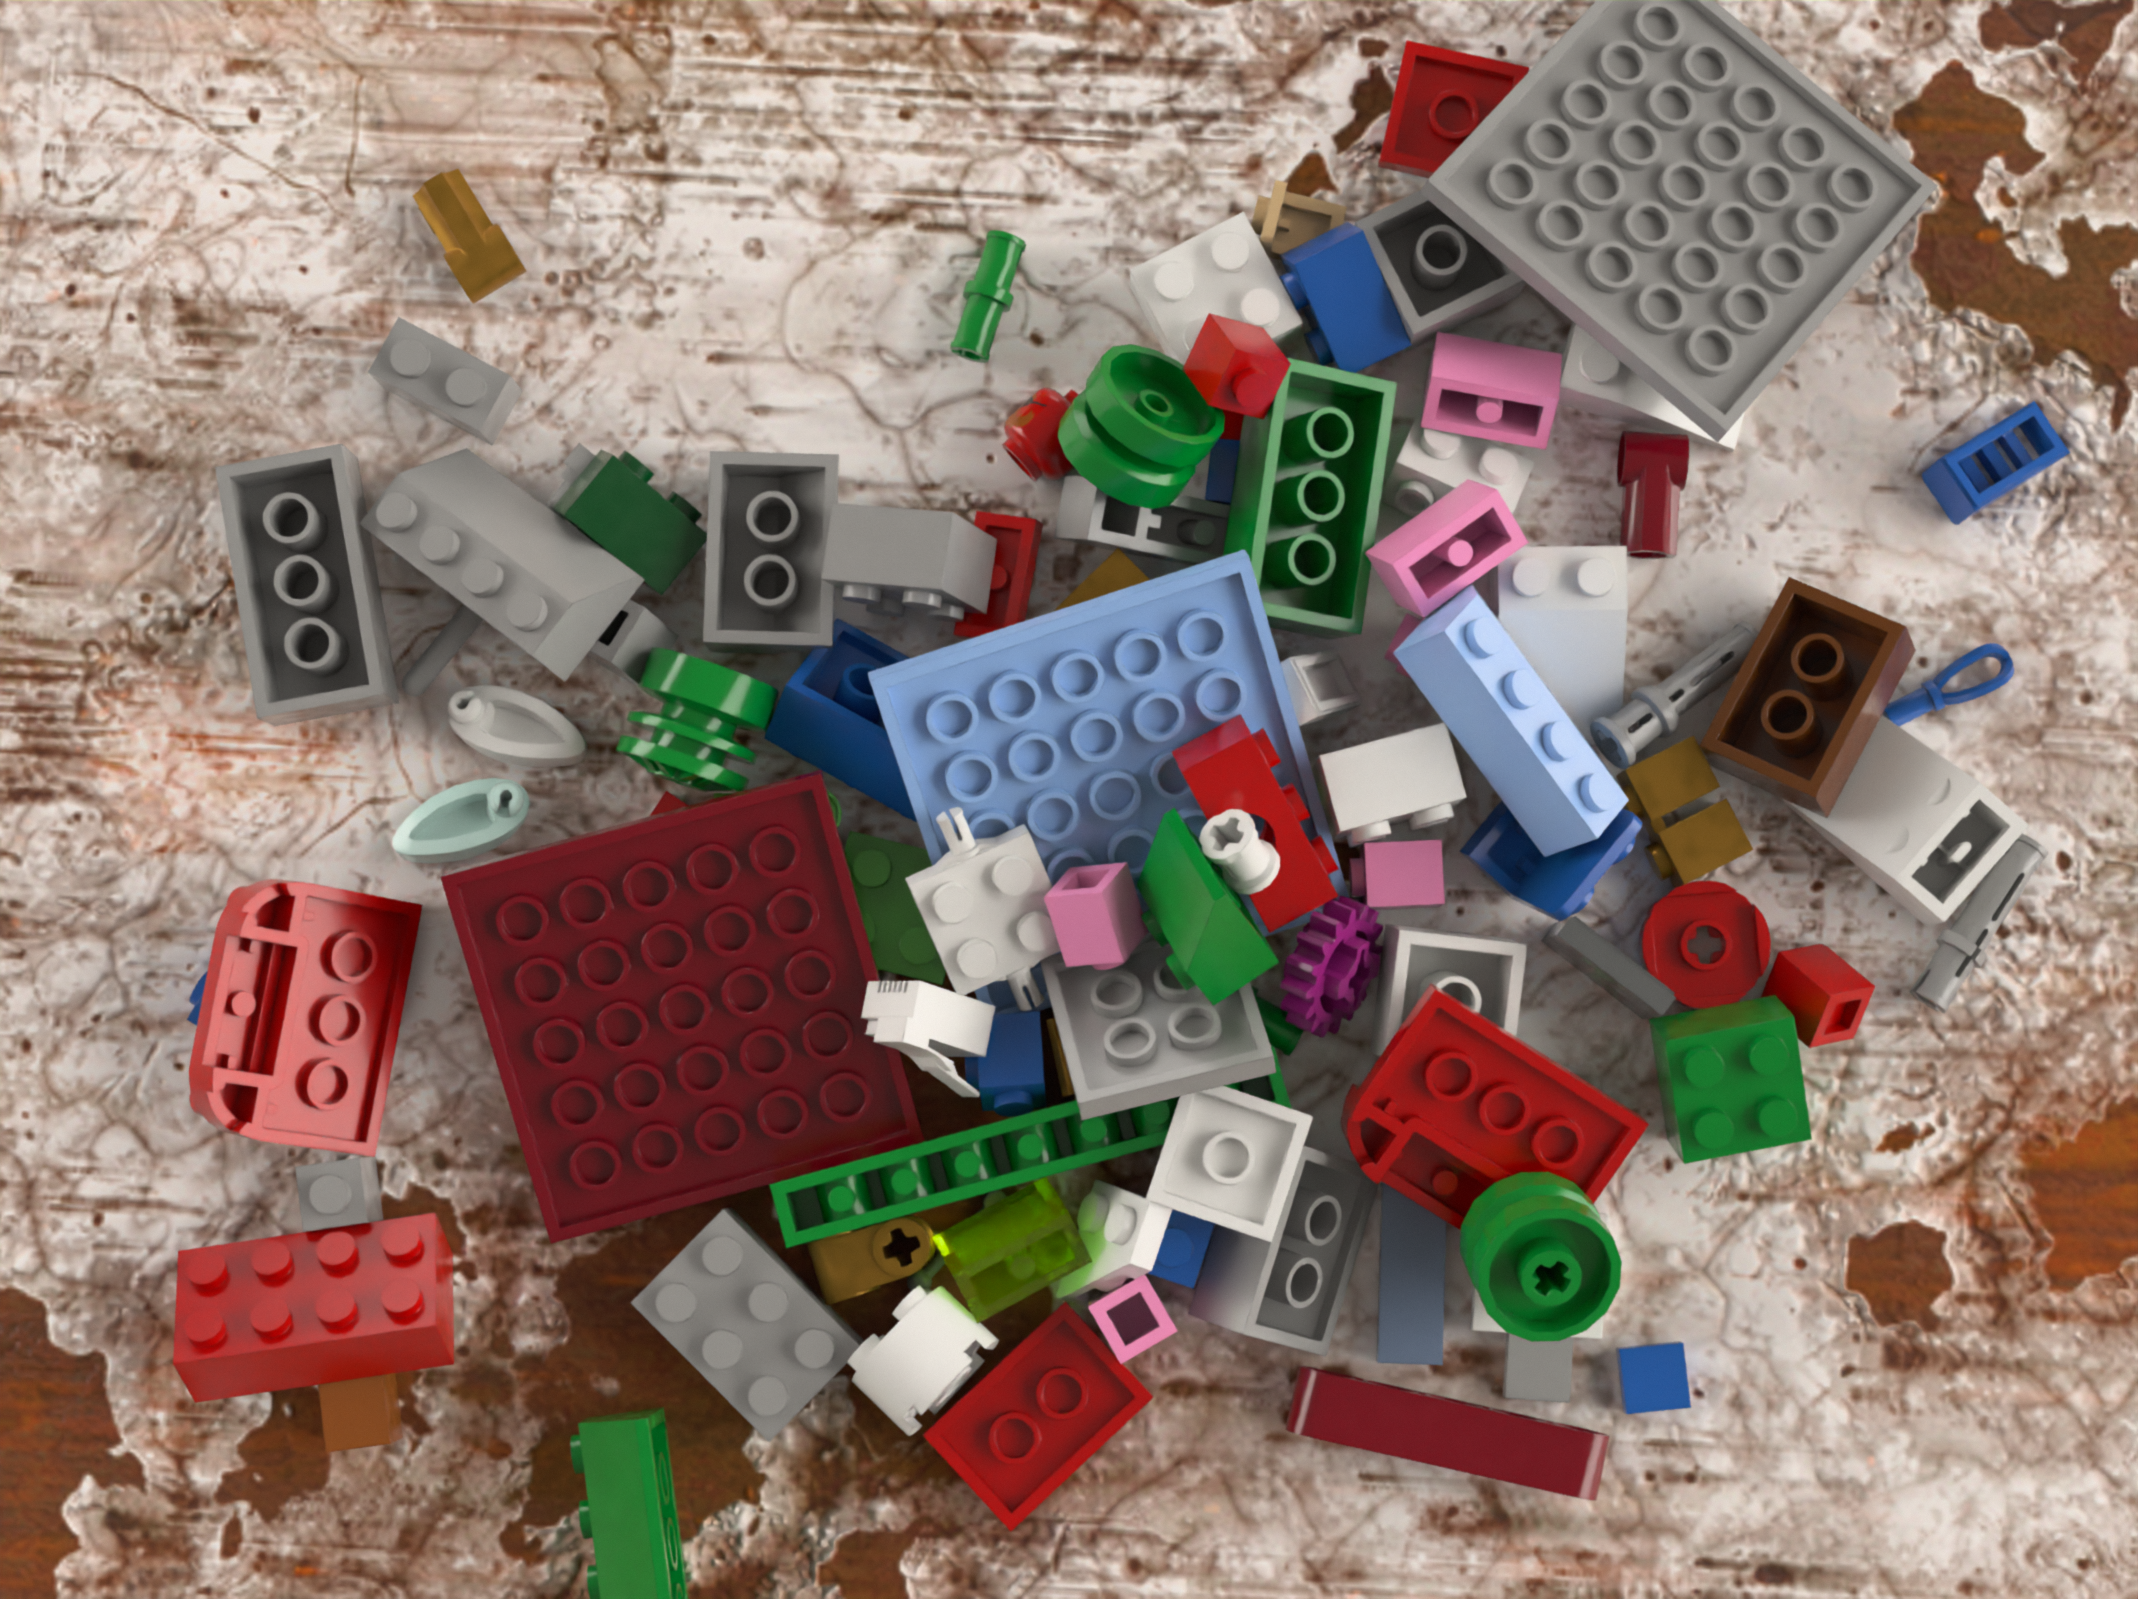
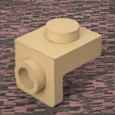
M1275 180L1271 198L1258 196L1251 226L1256 234L1261 235L1260 243L1267 256L1281 260L1279 255L1342 225L1347 207L1286 192L1288 183Z

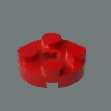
M1695 881L1672 889L1650 906L1647 917L1641 926L1638 947L1642 968L1671 989L1676 997L1674 1002L1683 1007L1699 1010L1736 1003L1755 986L1759 977H1762L1768 966L1771 953V938L1763 914L1755 904L1752 905L1745 896L1736 892L1738 890L1725 883ZM1706 927L1710 938H1720L1721 950L1711 953L1709 964L1700 963L1698 955L1688 951L1687 942L1696 938V928Z

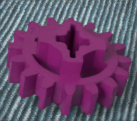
M1340 895L1338 901L1331 900L1325 903L1323 914L1316 911L1312 912L1310 922L1303 927V932L1299 931L1296 936L1298 943L1293 954L1286 957L1284 965V979L1281 981L1280 988L1287 990L1288 993L1282 1000L1280 1008L1288 1012L1285 1019L1287 1023L1320 1038H1324L1327 1031L1333 1034L1338 1033L1342 1018L1351 1021L1354 1012L1361 1007V1001H1365L1367 997L1366 989L1370 981L1378 976L1380 968L1379 955L1382 953L1383 946L1376 944L1375 941L1382 933L1383 925L1376 923L1379 914L1376 910Z

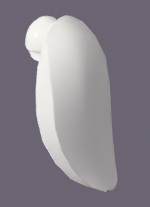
M479 685L460 689L453 693L448 700L447 716L453 731L466 744L481 754L500 762L529 767H559L582 762L587 755L588 745L584 736L571 720L549 703L528 693L503 686Z

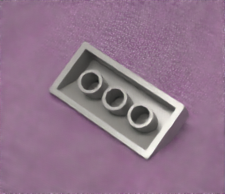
M467 448L398 473L359 523L563 681L569 678L644 581L640 575Z

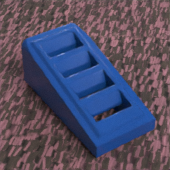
M2033 401L1938 459L1922 473V479L1950 521L1955 525H1959L2063 459L2070 451L2036 402ZM2019 427L2039 455L2035 460L2031 458L2013 432L2016 428ZM1998 441L2017 471L2013 473L1993 444L1994 442ZM1972 456H1977L1994 481V485L1991 486L1971 458Z

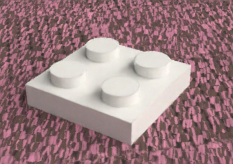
M1225 1086L1180 1096L1145 1200L1272 1242L1313 1116Z

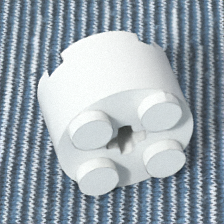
M920 1285L913 1289L892 1313L899 1322L886 1336L882 1335L878 1338L875 1334L871 1335L859 1346L847 1362L856 1371L852 1382L908 1436H911L922 1427L914 1418L916 1414L922 1415L929 1409L935 1415L984 1363V1360L976 1353L979 1347L982 1345L985 1349L994 1350L999 1342L943 1286H939L933 1291L928 1287L923 1289Z

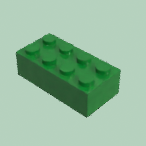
M1287 358L1291 365L1264 420L1247 415L1243 416L1223 556L1244 549L1249 555L1270 628L1329 640L1361 635L1371 570V562L1365 552L1372 548L1375 543L1397 382Z

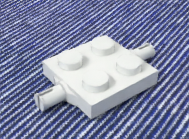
M962 808L948 809L958 832L955 833L945 811L937 816L936 821L943 832L950 851L935 865L906 877L905 880L955 992L966 995L992 982L1007 980L1017 1002L1018 1009L1020 1011L1031 1010L1032 1008L1023 987H1026L1035 1007L1044 1001V997L1040 993L1030 969L1040 960L1061 951L1044 900L1045 895L1052 889L1050 879L1032 837L1024 824L994 838L974 840L963 815Z

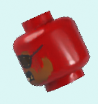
M1042 388L1010 415L1004 423V430L1008 439L1002 446L1018 467L1033 481H1037L1041 476L1050 481H1058L1074 468L1066 458L1058 439L1059 422L1073 400L1078 396L1072 389L1063 397L1052 388Z

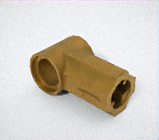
M459 169L437 174L424 182L419 191L413 195L434 235L436 234L447 252L443 255L444 259L473 304L527 272L498 223L492 224Z

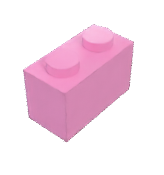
M1437 332L1425 381L1420 427L1546 450L1559 401L1562 354Z
M1467 479L1365 553L1396 604L1425 617L1529 542L1498 490Z

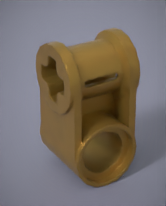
M913 1215L901 1216L806 1243L826 1305L876 1290L882 1284L914 1274L932 1260L937 1247L936 1236L931 1226L922 1218ZM897 1228H902L906 1237L917 1236L920 1241V1247L911 1253L912 1262L907 1263L904 1254L893 1255L890 1251L889 1244L898 1239Z

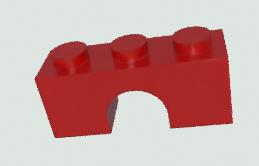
M1240 714L1171 751L1208 821L1213 816L1220 815L1229 809H1240L1264 819V827L1259 840H1265L1274 847L1280 856V868L1276 878L1269 886L1260 892L1248 895L1269 933L1338 897L1328 875L1339 870L1321 835L1309 841L1299 822L1310 817V814L1293 783L1290 782L1280 788L1271 768L1282 762L1263 728L1251 734Z

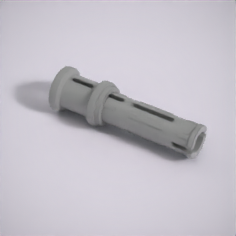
M1745 621L1739 622L1730 632L1700 654L1694 656L1688 663L1656 687L1652 685L1638 687L1632 692L1631 701L1609 718L1598 717L1590 725V733L1600 752L1607 760L1620 769H1627L1634 764L1637 752L1657 737L1668 738L1675 733L1679 725V717L1739 672L1759 632ZM1721 660L1720 666L1692 686L1690 684L1691 680L1715 662ZM1637 722L1639 726L1629 733L1628 728Z

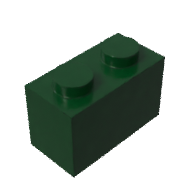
M601 449L553 509L589 539L644 579L643 583L648 588L663 595L707 541V533L696 525L702 514L676 492L672 491L665 499L647 484L654 476V473L624 450L619 458H617L613 454Z

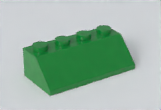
M664 1407L586 1418L578 1423L580 1434L571 1436L570 1446L575 1474L585 1473L588 1499L579 1501V1521L584 1540L593 1538L596 1564L588 1565L587 1584L590 1599H689Z

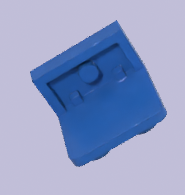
M1501 800L1459 852L1511 899L1557 921H1563L1570 915L1581 911L1589 903L1594 894V886L1610 866L1619 863L1630 853L1635 844V836L1642 828L1643 822L1633 812L1622 808L1598 839L1544 857Z

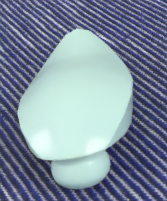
M479 779L455 785L430 797L405 819L393 837V848L403 859L415 863L454 862L476 857L498 847L524 823L529 809V796L522 786L508 779Z

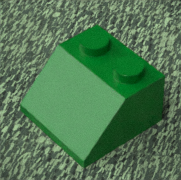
M1175 808L1165 813L1137 883V888L1149 907V910L1141 914V918L1161 947L1168 943L1171 945L1174 953L1165 958L1183 988L1189 991L1197 985L1214 1006L1279 963L1239 894L1233 891L1226 883L1220 865L1207 859L1202 851L1199 838Z

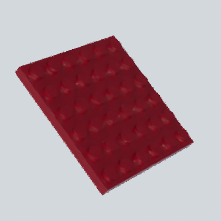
M822 770L442 873L440 877L551 1244L925 1142L901 1051L873 1042L874 1037L866 1035L868 1020L861 1018L868 981L881 982Z

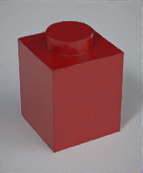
M1209 313L1183 370L1209 406L1264 420L1291 363L1264 328Z

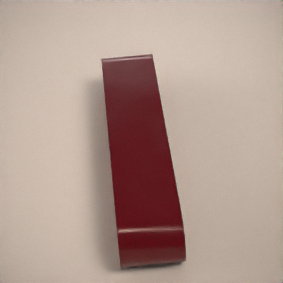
M1301 1365L1298 1368L1285 1429L1289 1432L1314 1439L1594 1501L1597 1500L1610 1438L1607 1434L1581 1427Z

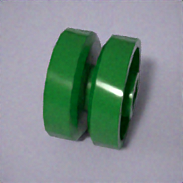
M1133 344L1113 346L1100 358L1087 378L1086 389L1073 400L1060 420L1058 439L1066 458L1082 477L1103 493L1129 505L1149 509L1170 506L1180 496L1195 474L1196 465L1208 455L1224 432L1225 415L1223 410L1208 405L1184 372V365L1179 361L1151 348Z
M1520 1172L1494 1182L1473 1201L1461 1225L1460 1254L1468 1275L1479 1294L1487 1314L1505 1332L1531 1342L1561 1341L1582 1333L1607 1313L1620 1288L1622 1261L1614 1238L1606 1224L1601 1220L1591 1199L1573 1181L1550 1172Z

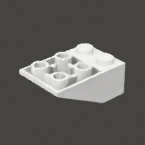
M1883 715L1879 719L1828 818L1781 799L1925 926L1944 923L2029 826L1979 781Z

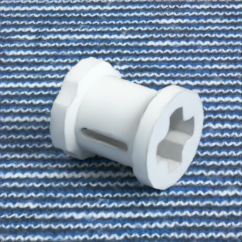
M1229 809L1220 815L1213 816L1203 827L1199 837L1202 851L1208 860L1222 866L1223 878L1233 891L1239 894L1260 892L1276 878L1280 868V856L1270 843L1265 840H1259L1254 821L1248 813L1240 809Z

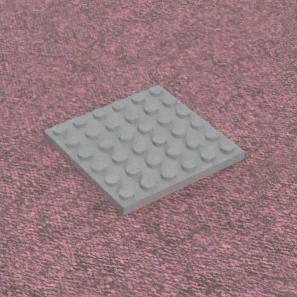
M1596 0L1426 181L1420 193L1716 442H1719L1938 185L1716 1Z

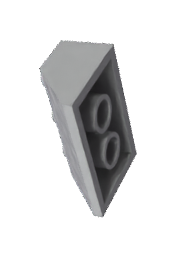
M710 451L703 643L711 652L779 654L833 648L835 586L822 580L821 576L832 503H838L839 454Z
M1303 1146L1272 1242L1215 1224L1188 1314L1243 1335L1326 1356L1379 1184L1372 1181L1362 1171L1358 1163Z

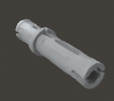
M2021 834L1984 876L1958 920L1955 921L1950 930L1943 929L1936 940L1939 945L1938 949L1924 972L1909 991L1916 999L1938 1012L1945 1013L1958 989L1974 967L1980 968L1988 957L1984 951L1991 942V938L2013 908L2034 872L2048 855V851L2041 844Z

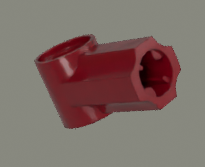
M1622 431L1617 457L1618 487H1623L1620 546H1627V556L1655 560L1674 558L1677 555L1680 491H1683L1685 488L1689 466L1688 435Z

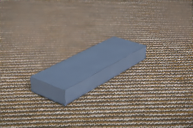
M1382 1181L1376 1361L1378 1363L1443 1365L1446 1221Z

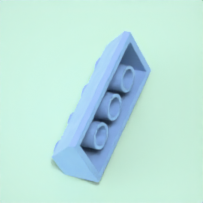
M1472 583L1429 613L1393 652L1544 857L1598 839L1629 801L1614 776Z

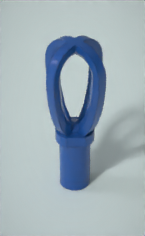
M1989 643L1979 646L1942 670L1933 681L1930 679L1922 683L1921 688L1887 704L1883 715L1900 727L1932 710L1937 712L1945 708V705L1959 704L1986 695L2000 688L2012 678L2014 674L2013 661L2005 648L1999 644ZM1985 657H1993L2000 662L2001 669L1995 678L1956 692L1944 693L1942 691L1943 686L1950 678L1974 662Z

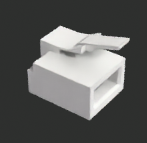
M868 981L861 1018L868 1020L866 1035L874 1037L873 1042L898 1049L908 1055L922 1071H928L960 1096L979 1097L980 1092L958 1076L953 1065L954 1062L947 1057H986L995 1006L923 981Z

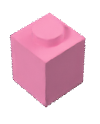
M1442 839L1363 843L1359 847L1360 858L1349 859L1351 897L1362 896V904L1369 906L1373 910L1439 908L1445 904Z
M1127 862L1071 867L1044 897L1066 967L1092 965L1096 970H1107L1120 966L1129 959L1130 954L1149 932L1141 918L1143 912Z
M1146 1274L1136 1279L1130 1278L1124 1281L1122 1286L1088 1302L1089 1310L1120 1364L1177 1332L1176 1325Z

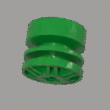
M652 647L638 687L649 696L662 702V709L660 714L630 711L627 721L652 732L651 740L648 742L621 735L616 751L633 759L644 767L648 773L702 792L737 793L746 790L749 779L723 768L726 758L755 765L757 755L748 747L734 741V734L736 729L766 732L780 692L764 682L721 665L677 651Z

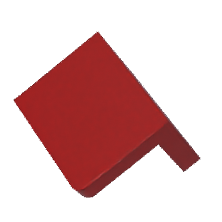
M1816 944L1778 952L1760 998L1776 995L1794 1015L1797 1038L1808 1048L1853 1039L1875 989V985L1828 946Z

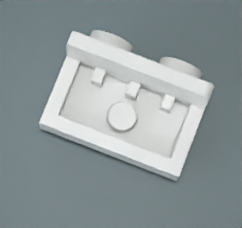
M1419 410L1382 491L1381 501L1401 510L1407 515L1415 517L1467 479L1497 489L1513 515L1535 461L1483 438L1420 427L1422 411Z

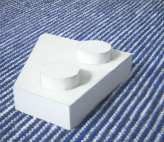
M1095 1179L1091 1193L1084 1198L1079 1208L1077 1217L1079 1229L1056 1297L1078 1305H1084L1088 1303L1089 1290L1096 1288L1110 1292L1122 1286L1127 1278L1136 1279L1152 1271L1172 1209L1145 1200L1146 1197Z

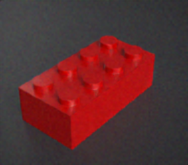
M436 1213L178 1251L173 1365L194 1402L198 1403L454 1365L453 1252Z

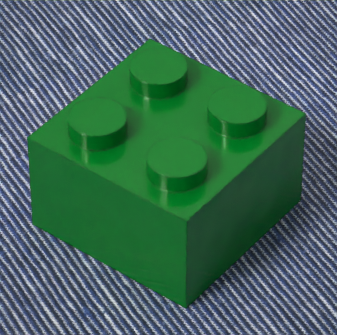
M1776 995L1649 1019L1667 1140L1684 1164L1812 1140L1795 1018Z

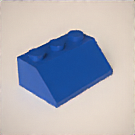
M836 618L833 629V648L812 650L784 687L764 739L897 811L902 816L918 823L868 676L870 671L910 659V657Z

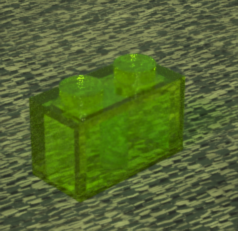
M1047 1177L1032 1183L932 1237L977 1324L1093 1262L1067 1208Z

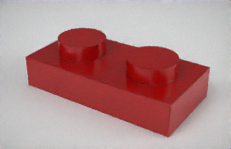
M976 511L974 526L997 539L987 614L964 612L963 621L955 622L953 635L960 639L968 640L1025 621L1043 524L1037 519Z

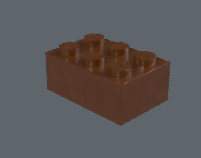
M1789 577L1699 745L1712 767L1828 818L1916 651L1907 627Z

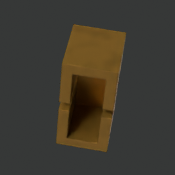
M1694 735L1616 775L1621 789L1629 799L1623 809L1633 812L1643 822L1642 826L1645 827L1650 836L1648 839L1651 844L1645 846L1644 851L1650 866L1661 881L1669 878L1674 888L1683 886L1753 850L1727 798L1668 828L1666 827L1662 816L1720 787Z

